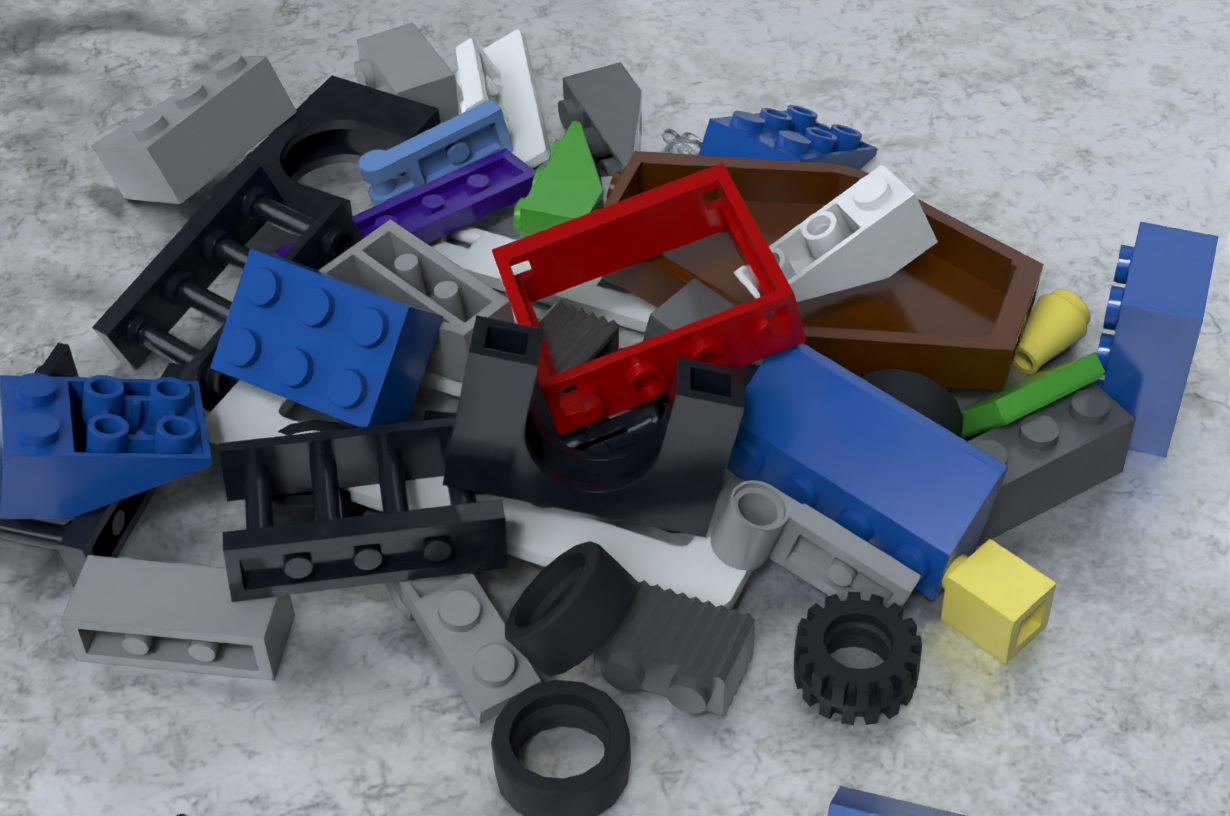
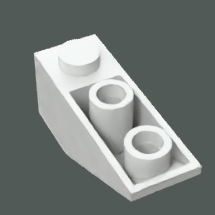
M882 164L820 210L810 215L798 226L771 244L769 248L792 288L796 302L887 279L938 241L916 194ZM742 265L733 272L740 283L755 299L761 297L745 265Z

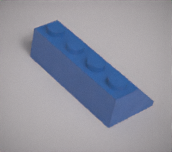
M805 344L797 345L764 358L745 389V409L727 465V469L737 477L746 481L765 482L775 487L800 504L805 503L834 520L845 529L915 571L921 577L914 589L932 601L944 589L941 586L942 579L952 562L960 555L970 556L975 552L1009 467Z

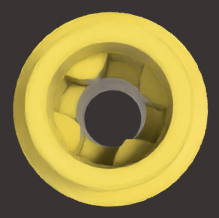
M1056 289L1051 294L1041 295L1031 311L1013 365L1024 373L1035 374L1042 365L1084 338L1088 330L1087 324L1091 319L1089 308L1085 302L1076 294L1065 289Z

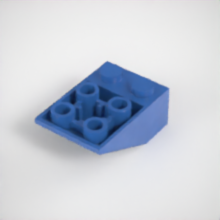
M788 105L787 110L784 111L761 108L760 113L756 114L734 111L732 116L710 118L699 155L841 164L862 169L876 156L878 148L861 141L862 133L853 128L839 124H833L829 127L816 121L818 114L814 111L796 105Z
M29 373L22 376L0 375V519H71L211 466L212 455L198 381L181 380L174 377L121 379L108 375H96L90 378L50 377L40 373Z

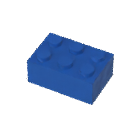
M1140 222L1135 246L1121 244L1113 282L1126 284L1125 288L1113 285L1111 287L1103 328L1114 330L1115 334L1101 333L1097 355L1105 370V373L1102 374L1105 375V379H1098L1094 383L1135 418L1128 450L1164 458L1167 457L1204 318L1218 236Z
M250 249L210 368L357 427L404 423L408 421L444 316L294 261Z

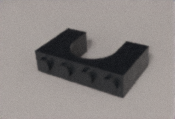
M332 75L296 109L297 113L276 128L245 158L262 165L285 201L283 205L316 219L335 198L343 202L352 217L350 200L303 185L297 181L307 173L323 166L337 163H358L362 155L369 151L378 149L386 151L439 125V108ZM240 163L221 182L217 183L214 186V188L207 194L208 199L220 187V185L230 176V174L240 165ZM403 172V173H401V174H399V175H400V176H404V175H406V173ZM266 222L247 243L246 247L274 255L273 251L296 242L298 237Z
M476 315L442 483L443 486L474 491L477 495L489 494L525 501L543 508L555 507L590 514L603 520H621L656 527L669 533H687L706 537L745 409L744 370L678 356L661 418L655 428L644 439L618 451L602 453L582 451L567 446L553 438L541 426L531 405V396L539 365L544 329Z

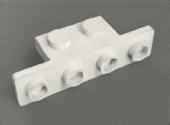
M517 29L483 50L473 38L468 39L455 47L458 70L454 74L463 92L464 100L460 102L462 113L493 99L502 109L513 149L511 153L535 170L541 163L549 159L551 150L525 36Z

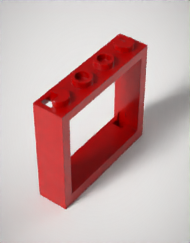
M724 163L492 249L517 323L540 328L532 302L724 230L727 231L761 296L560 373L556 371L543 336L536 377L559 435L667 395L678 356L739 368L806 342L795 294ZM721 188V190H718L719 199L708 203L705 202L703 194ZM528 260L531 269L514 275L511 266ZM769 312L770 316L766 317L765 313ZM572 385H576L577 387L576 389H573L568 392H564L563 390L564 388L570 387Z

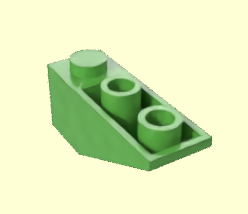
M572 121L562 139L554 141L549 161L544 168L537 169L529 194L526 198L521 197L518 200L514 212L513 226L515 231L520 232V239L593 212L595 209L603 208V188L581 122Z

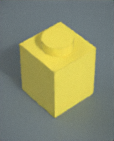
M989 539L972 555H960L947 569L941 583L945 592L940 619L1006 665L1047 627L1057 583L992 539Z

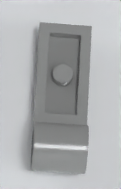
M744 481L735 486L710 538L711 547L716 556L730 567L740 570H752L760 567L767 558H770L828 596L837 594L841 601L847 600L848 592H860L861 600L869 601L871 595L875 594L884 597L883 606L887 608L894 602L902 607L921 577L915 571L845 529L834 520L805 503L800 504L775 487L761 481Z
M473 573L385 583L400 613L406 619L414 617L479 725L499 715L513 697L531 686L541 684L542 681L528 659L505 639V623Z

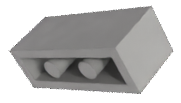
M88 555L61 620L76 661L275 680L295 614L290 595L231 602L226 568L204 566L193 562L179 564L147 561L128 556L114 558Z

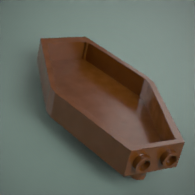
M634 151L624 171H616L609 184L607 201L603 207L724 163L765 241L770 246L869 173L841 164ZM721 188L703 194L705 202L708 203L719 199L718 190H721ZM918 199L938 241L936 244L887 279L797 302L806 342L803 344L860 378L873 371L899 369L919 373L945 387L1002 391L1034 305L1044 264ZM726 230L603 276L657 308L694 278L735 306L755 299L733 273L744 263ZM766 312L765 316H770V313Z

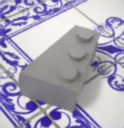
M241 53L229 55L217 62L212 68L213 71L91 144L124 199L182 204L297 113L266 56L243 57Z
M391 219L318 270L444 316L425 370L463 382L476 315L515 323L509 299Z

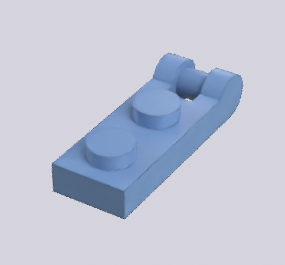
M490 99L386 151L380 149L369 151L362 155L358 165L363 179L367 183H371L368 193L374 207L506 148L510 152L513 149L502 109L493 99ZM403 172L406 173V175H404V176H402V177H400V178H398V179H396V180H395V179H392L393 177H395V176H397V175H399V174H401V173H403Z

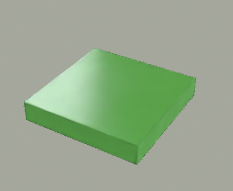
M1094 352L1030 375L1005 387L1002 391L999 390L960 409L964 417L961 438L1006 425L1102 378L1105 370L1097 353Z

